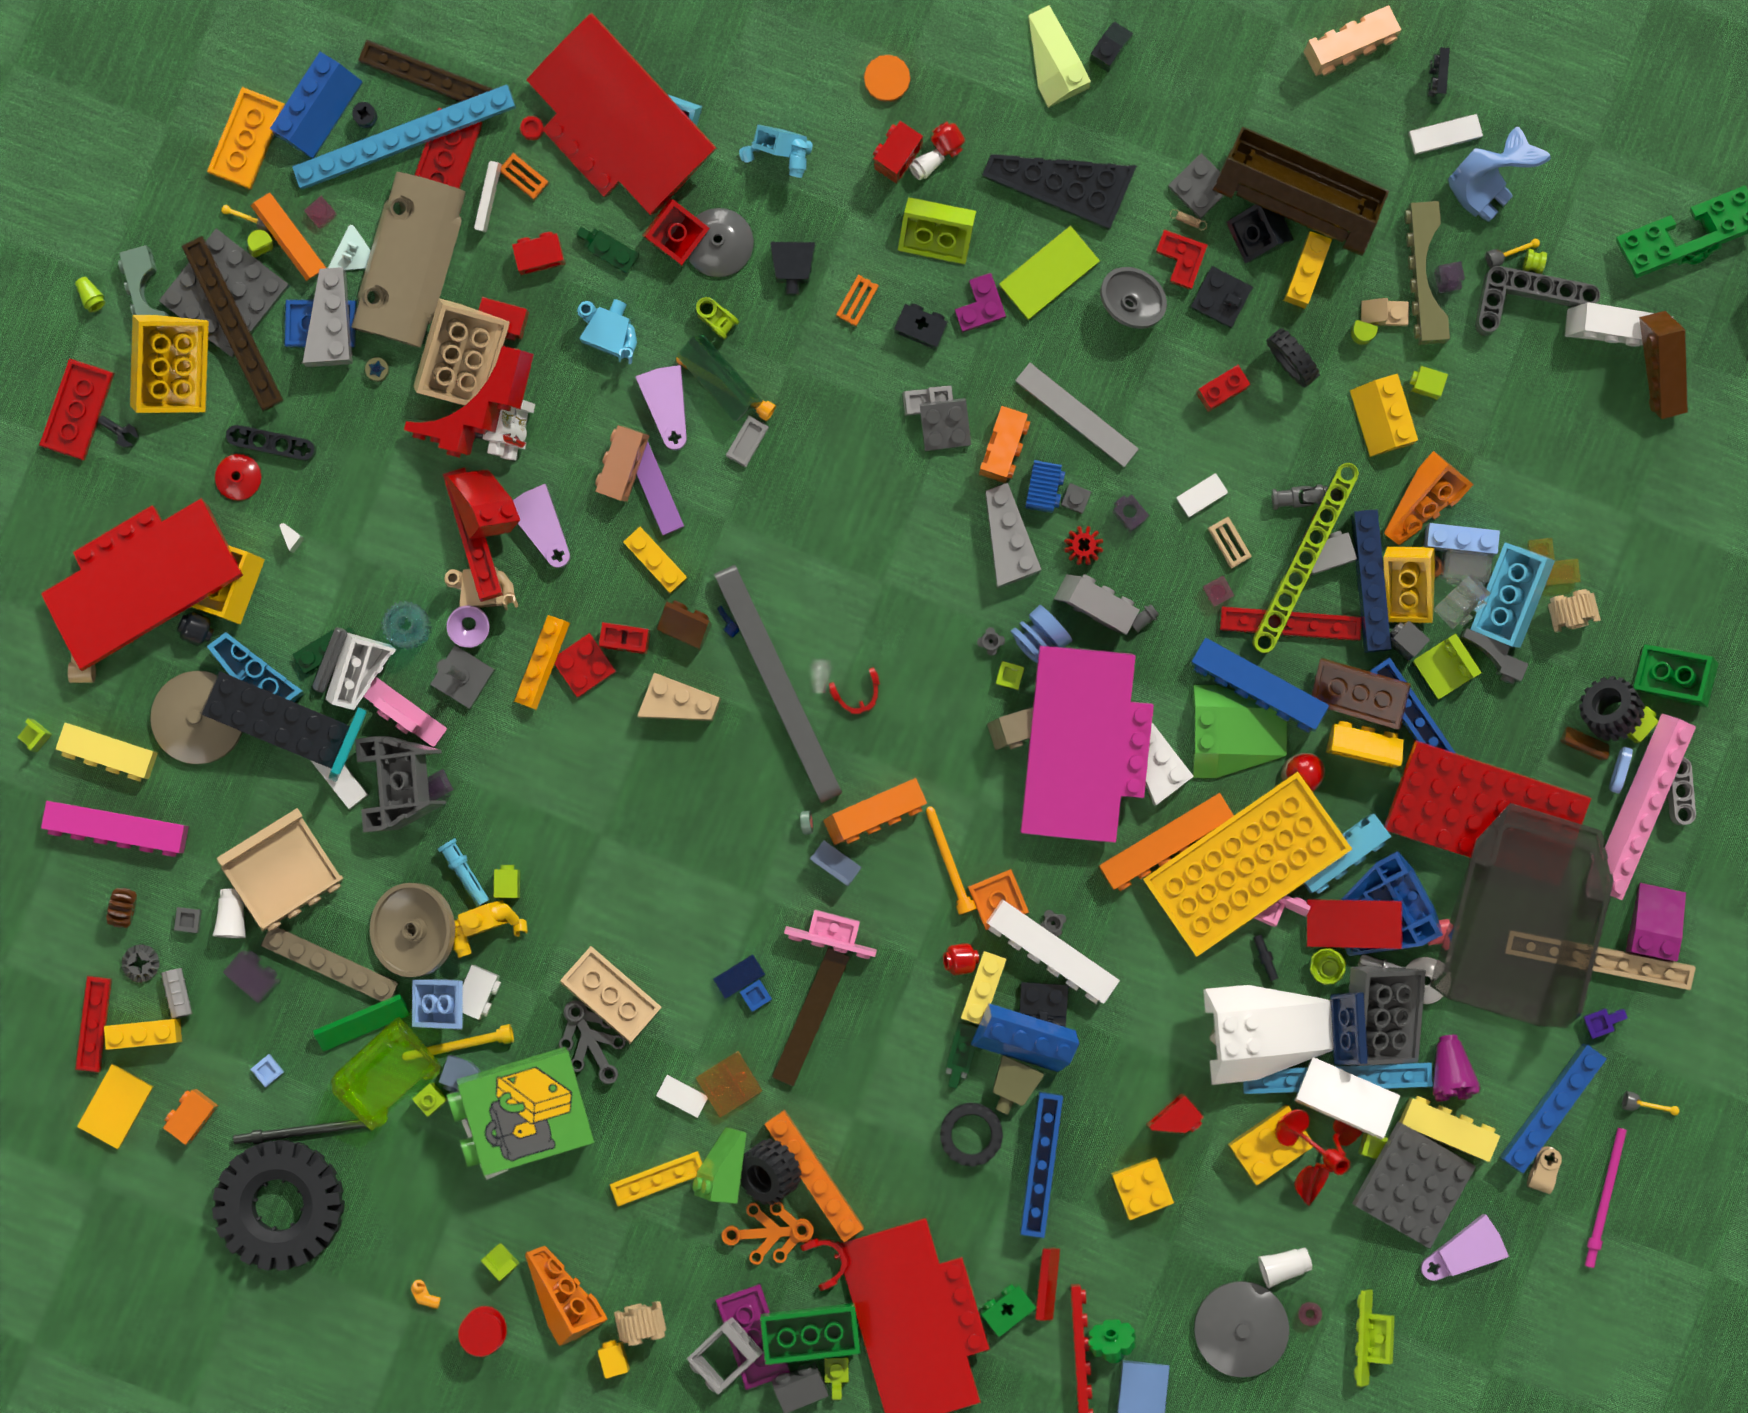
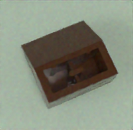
M675 600L672 604L666 602L657 630L701 650L712 626V623L708 620V615L698 610H695L694 613L689 612L686 605Z

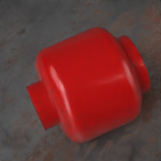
M946 121L932 130L931 141L941 155L946 156L949 154L951 157H954L963 150L961 146L965 142V137L955 123L949 124Z
M968 943L951 945L943 953L944 967L946 971H950L955 976L970 974L975 970L976 964H979V954Z

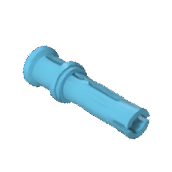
M454 838L439 847L438 851L443 853L449 863V869L456 872L476 907L488 901L489 897L469 868L467 856L461 853L456 845L457 840Z

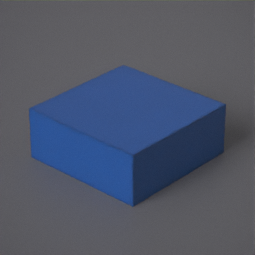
M760 979L740 991L752 1012L772 1000Z

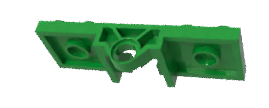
M1744 185L1690 208L1692 217L1695 221L1698 219L1701 221L1707 235L1680 246H1676L1669 231L1676 229V223L1672 215L1617 236L1616 242L1635 278L1677 263L1678 266L1684 263L1698 264L1708 258L1714 251L1721 249L1722 244L1748 234L1747 187Z

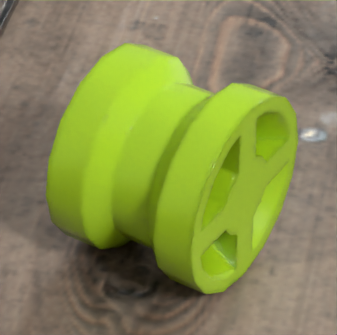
M1528 248L1523 263V271L1529 272L1531 270L1537 274H1542L1547 260V252L1536 253L1533 249Z

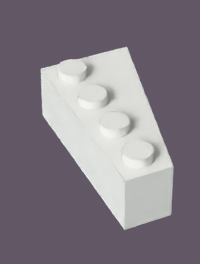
M1152 723L1145 786L1155 806L1194 776Z

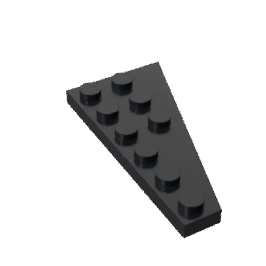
M991 154L982 177L1110 231L1137 165L1124 166L1112 163L1099 164L1087 161L1048 160L1036 157L1022 158L1019 156Z

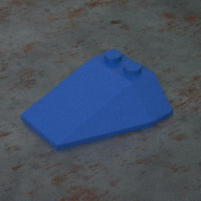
M1398 851L1376 862L1341 899L1402 901V949L1422 946L1443 935L1431 900L1414 869ZM1344 947L1349 956L1396 950Z

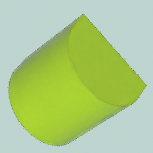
M255 230L249 235L248 249L250 255L256 258L273 249V241L267 232Z
M1357 320L1352 326L1351 337L1357 344H1368L1375 337L1378 327Z

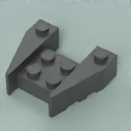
M394 737L355 739L357 762L377 763L380 807L361 809L363 832L399 830L446 804V800H429L426 755L441 754L442 751L440 749Z

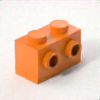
M193 1089L190 1092L187 1090L179 1100L181 1105L176 1111L173 1109L164 1120L167 1123L163 1128L185 1145L193 1141L219 1106L197 1089Z

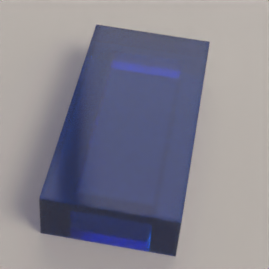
M752 954L713 980L726 999L765 975V972L754 954Z

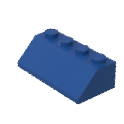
M319 52L270 127V130L274 135L313 159L363 81L340 63Z
M988 1003L971 1045L1060 1072L1071 1063L1079 1041L1076 1030Z

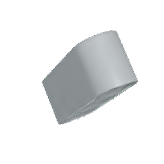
M1683 757L1681 761L1683 772L1681 774L1676 773L1668 792L1670 819L1676 825L1691 824L1696 818L1692 765L1687 758ZM1678 785H1682L1686 791L1682 798L1676 794ZM1681 808L1685 809L1688 814L1685 821L1680 820L1678 817V812Z

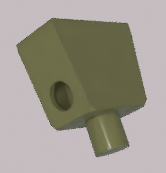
M1002 1055L992 1091L1001 1096L995 1109L1009 1114L1014 1102L1023 1106L1044 1074Z

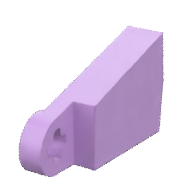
M681 365L658 368L635 376L665 445L671 450H680L687 442ZM673 432L682 437L678 439V444L668 440V438L672 437Z
M543 484L524 492L515 498L513 502L520 517L518 522L520 527L550 565L555 568H562L569 563L570 552L547 485ZM555 550L559 552L564 551L561 562L557 559H552L555 556Z
M1482 1214L1435 1252L1426 1257L1421 1263L1420 1270L1425 1278L1439 1280L1509 1256L1500 1234L1487 1215ZM1430 1262L1439 1265L1436 1269V1274L1427 1272V1269L1430 1268Z

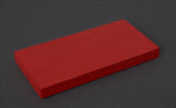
M478 122L426 142L415 176L460 189L483 123Z
M69 358L39 446L85 461L115 374Z
M1307 899V905L1311 906L1307 914V947L1402 949V901Z

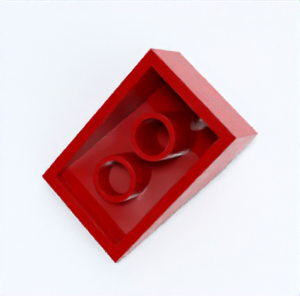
M488 469L447 475L446 480L469 539L510 533L520 521L513 499Z

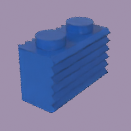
M1034 460L1025 508L1053 513L1054 508H1059L1061 494H1057L1058 485L1063 486L1065 472L1061 471L1062 465Z

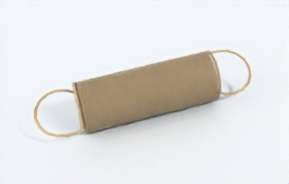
M1178 211L1177 217L1174 218L1198 229L1201 223L1200 219Z

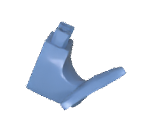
M1516 127L1510 132L1503 153L1499 154L1475 148L1448 178L1449 187L1459 203L1475 217L1479 215L1489 222L1498 213L1490 202L1495 198L1504 206L1513 197L1511 192L1505 187L1507 183L1501 176L1498 168L1506 166L1537 167L1548 162L1551 159L1550 154L1528 144L1523 131Z

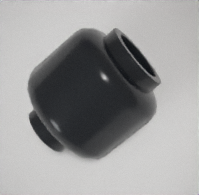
M190 612L182 616L177 632H179L182 640L200 646L204 641L209 642L214 629L210 627L211 621L208 617Z

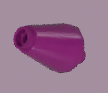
M1445 1035L1439 1037L1433 1081V1096H1435V1100L1442 1102L1450 1100L1449 1097L1458 1096V1100H1466L1472 1098V1095L1480 1093V1083L1461 1041L1458 1040V1036Z

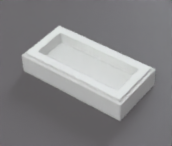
M1215 473L1176 497L1189 518L1228 494V491Z
M669 1075L666 1076L656 1095L697 1118L709 1097Z

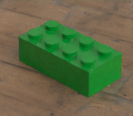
M854 1303L760 1314L765 1365L860 1354Z

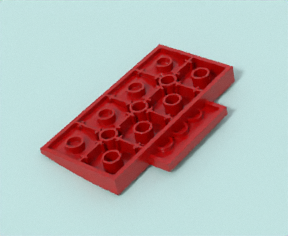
M590 13L526 79L557 113L542 129L603 197L608 196L621 183L649 214L657 213L717 149L593 13Z
M201 498L162 521L157 509L151 505L77 549L73 554L81 570L42 592L41 595L76 664L81 671H84L244 575L209 506Z
M927 1218L841 1243L849 1259V1266L844 1272L852 1302L855 1304L857 1319L884 1412L947 1413L980 1403L967 1356L989 1350V1345L963 1258L960 1257L939 1263Z

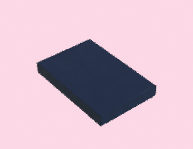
M1364 993L1331 994L1334 1064H1368Z

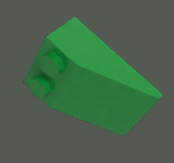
M1644 644L1633 688L1637 691L1677 702L1708 708L1719 663L1713 656Z

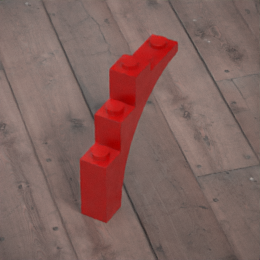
M502 346L496 365L488 380L477 395L464 407L436 421L421 423L406 421L404 430L412 432L413 438L426 440V436L431 437L430 441L438 443V448L447 450L446 455L460 458L461 454L470 456L476 433L485 435L486 431L496 432L501 410L511 411V407L521 409L534 354Z

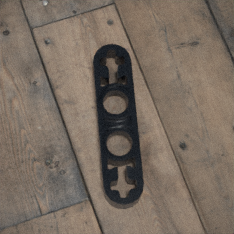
M241 425L230 426L226 432L227 441L235 447L301 461L312 460L316 455L315 445L307 439ZM237 430H240V434L249 437V445H246L247 440L241 438L235 442L232 433L235 434ZM259 434L264 435L266 438V443L262 447L254 445V438ZM281 439H285L289 443L288 449L284 452H280L276 448L277 442ZM296 441L295 446L304 448L305 444H307V447L311 449L310 453H306L303 456L302 452L294 450V455H292L291 453L294 449L293 442Z

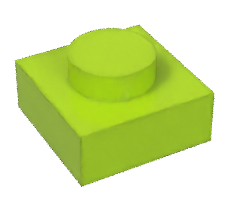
M1002 661L996 684L1018 690L1024 667Z

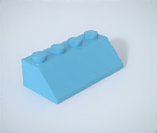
M1505 542L1470 630L1509 646L1521 648L1555 560Z

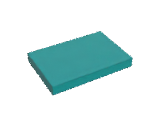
M358 707L328 777L329 780L334 782L338 780L363 723L366 710Z

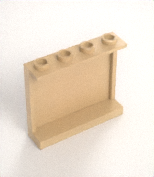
M298 808L217 857V863L262 932L266 929L269 932L281 925L280 921L287 916L289 919L301 913V907L306 904L309 907L321 900L320 895L327 891L329 894L335 892L341 887L340 883L343 882L342 875L340 876L304 822Z

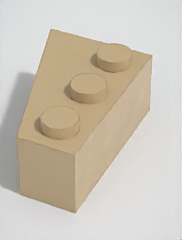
M654 673L637 717L713 721L721 699L720 697Z

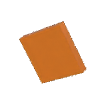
M1011 869L968 887L985 930H988L990 927L986 923L1002 899L1023 914L1029 913Z

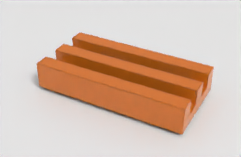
M514 153L501 166L500 173L534 201L539 193H542L544 187H547L549 184L544 177ZM516 161L520 166H522L537 180H539L541 184L538 186L529 177H527L518 168H516L512 164V162ZM510 168L525 182L532 186L535 189V191L532 192L531 190H529L514 176L507 172L506 169Z
M858 274L836 316L857 327L879 285ZM860 282L863 283V286L860 292L858 293L855 301L853 302L850 310L848 311L847 315H844L843 313L846 307L848 306L851 298L853 297L856 289L858 288ZM868 287L872 288L855 320L851 317Z

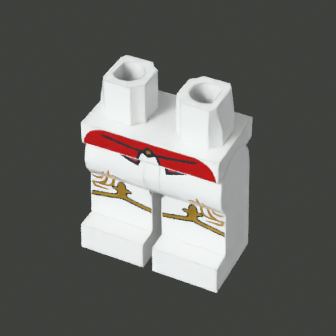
M523 400L521 409L511 407V411H500L496 432L487 431L483 435V439L489 441L488 454L500 456V458L507 460H516L518 449H525L526 442L523 441L527 436L525 428L528 413H534L535 404Z

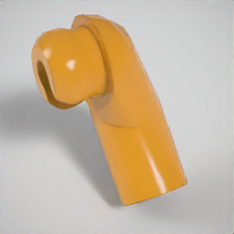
M415 1280L411 1285V1292L415 1301L420 1305L438 1309L441 1297L430 1295L425 1283L422 1280Z

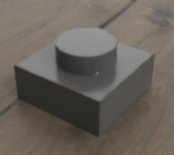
M1070 483L1061 506L1083 514L1091 491Z
M177 907L174 930L199 933L202 910Z

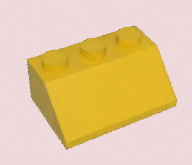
M1398 374L1377 379L1350 390L1370 457L1413 445L1418 441Z
M229 546L244 576L191 607L241 625L265 559Z
M1339 721L1338 724L1332 725L1326 753L1392 768L1401 766L1404 740L1399 739L1398 734L1386 731L1384 735L1375 733L1376 729L1362 726L1361 730L1352 728V723Z

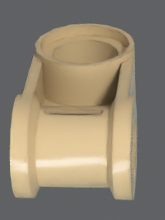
M1549 1146L1541 1148L1529 1173L1527 1187L1547 1194L1552 1193L1562 1160L1561 1154L1557 1150ZM1551 1153V1155L1554 1157V1160H1549L1547 1163V1161L1544 1159V1156H1549Z

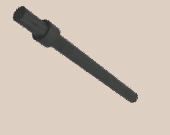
M370 1117L262 1131V1129L252 1130L251 1133L233 1135L234 1144L250 1142L261 1144L266 1140L374 1127L375 1119Z

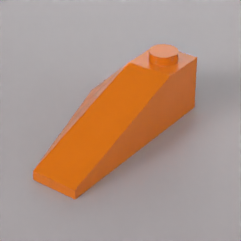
M1433 451L1417 469L1384 534L1398 545L1402 544L1421 530L1422 524L1431 517L1433 519L1439 517V512L1446 506L1450 505L1452 507L1458 503L1474 484Z

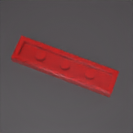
M87 976L75 1070L101 1072L105 1040L104 1026L107 1024L112 983L110 978Z

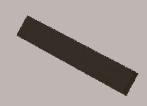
M366 40L358 62L459 102L494 90L369 40Z
M828 948L773 1073V1078L794 1086L848 963L849 956Z

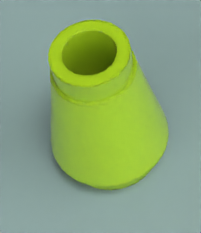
M82 277L75 282L85 309H88L89 312H96L105 305L104 295L87 277Z

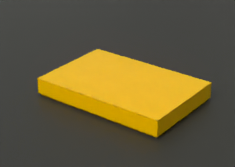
M112 1064L77 1127L116 1149H120L154 1086Z

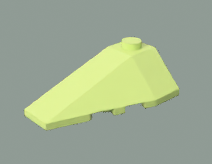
M1047 6L1030 14L1028 17L1038 89L1049 108L1089 89L1091 81L1051 7Z

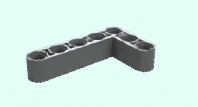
M1495 266L1485 275L1475 328L1479 334L1488 336L1499 327L1505 294L1575 307L1587 303L1583 299V292H1589L1593 297L1592 302L1589 303L1596 304L1600 298V291L1592 284ZM1491 274H1498L1502 282L1499 284L1494 283L1491 279ZM1514 279H1522L1524 288L1516 287ZM1537 283H1544L1547 287V292H1540L1537 289ZM1561 287L1569 290V297H1563L1560 294ZM1487 296L1495 297L1497 305H1489L1487 303ZM1484 318L1492 321L1493 327L1491 329L1483 326L1482 320Z

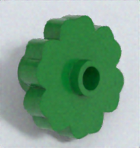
M1107 1319L1103 1322V1325H1094L1088 1333L1090 1351L1093 1352L1095 1357L1103 1356L1104 1360L1110 1363L1121 1362L1124 1356L1131 1354L1132 1350L1136 1347L1134 1328L1129 1323L1121 1324L1119 1319Z

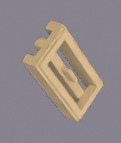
M1229 516L1208 528L1231 569L1252 557ZM1227 524L1244 554L1243 557L1239 555L1222 525ZM1215 529H1219L1236 561L1233 562Z

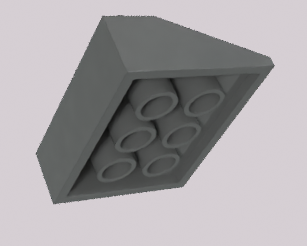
M1378 966L1351 967L1349 993H1364L1368 1064L1362 1065L1418 1062L1426 970Z

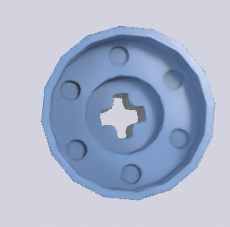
M1039 605L1028 615L1034 625L1030 627L1023 621L1019 623L1025 632L1024 634L1017 628L1010 631L1018 647L1030 660L1038 663L1039 646L1053 645L1054 647L1065 648L1072 642V638L1042 605Z

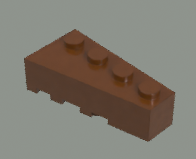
M1666 311L1639 317L1651 411L1655 412L1661 419L1688 413L1685 329Z

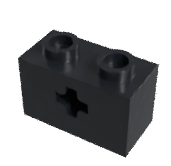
M905 304L894 328V333L937 351L948 326V321H945V317L939 313L932 312L931 315L924 312V308L917 304ZM922 320L925 321L928 328L923 327L922 330H919L917 323H921Z

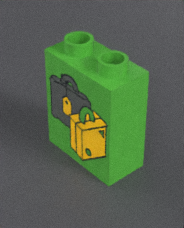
M566 1047L458 1078L456 1080L459 1091L447 1095L454 1121L468 1119L472 1137L460 1140L467 1167L481 1164L484 1176L594 1143Z

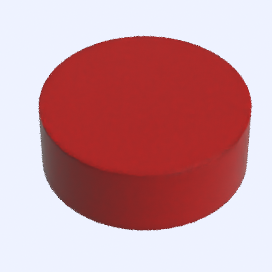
M528 116L522 120L520 131L524 138L534 141L543 135L544 131L542 129L544 126L539 118Z

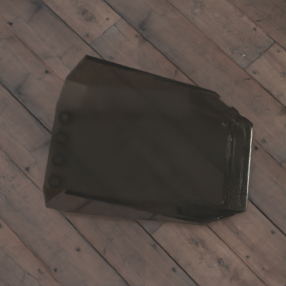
M1510 803L1475 841L1439 952L1430 987L1447 999L1539 1027L1567 1028L1583 1013L1614 883L1607 861L1608 855L1604 848L1602 831Z

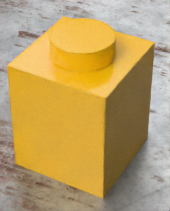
M616 1340L602 1343L603 1347L598 1350L605 1379L629 1372L630 1367L623 1342L616 1343Z

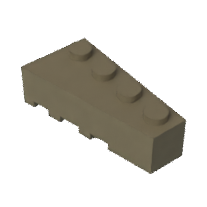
M1033 707L997 718L987 724L995 750L1008 746L1010 749L1023 746V741L1030 739Z

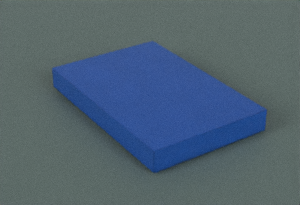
M286 300V347H306L314 300ZM348 300L351 348H355L356 330L351 327L356 313V301Z

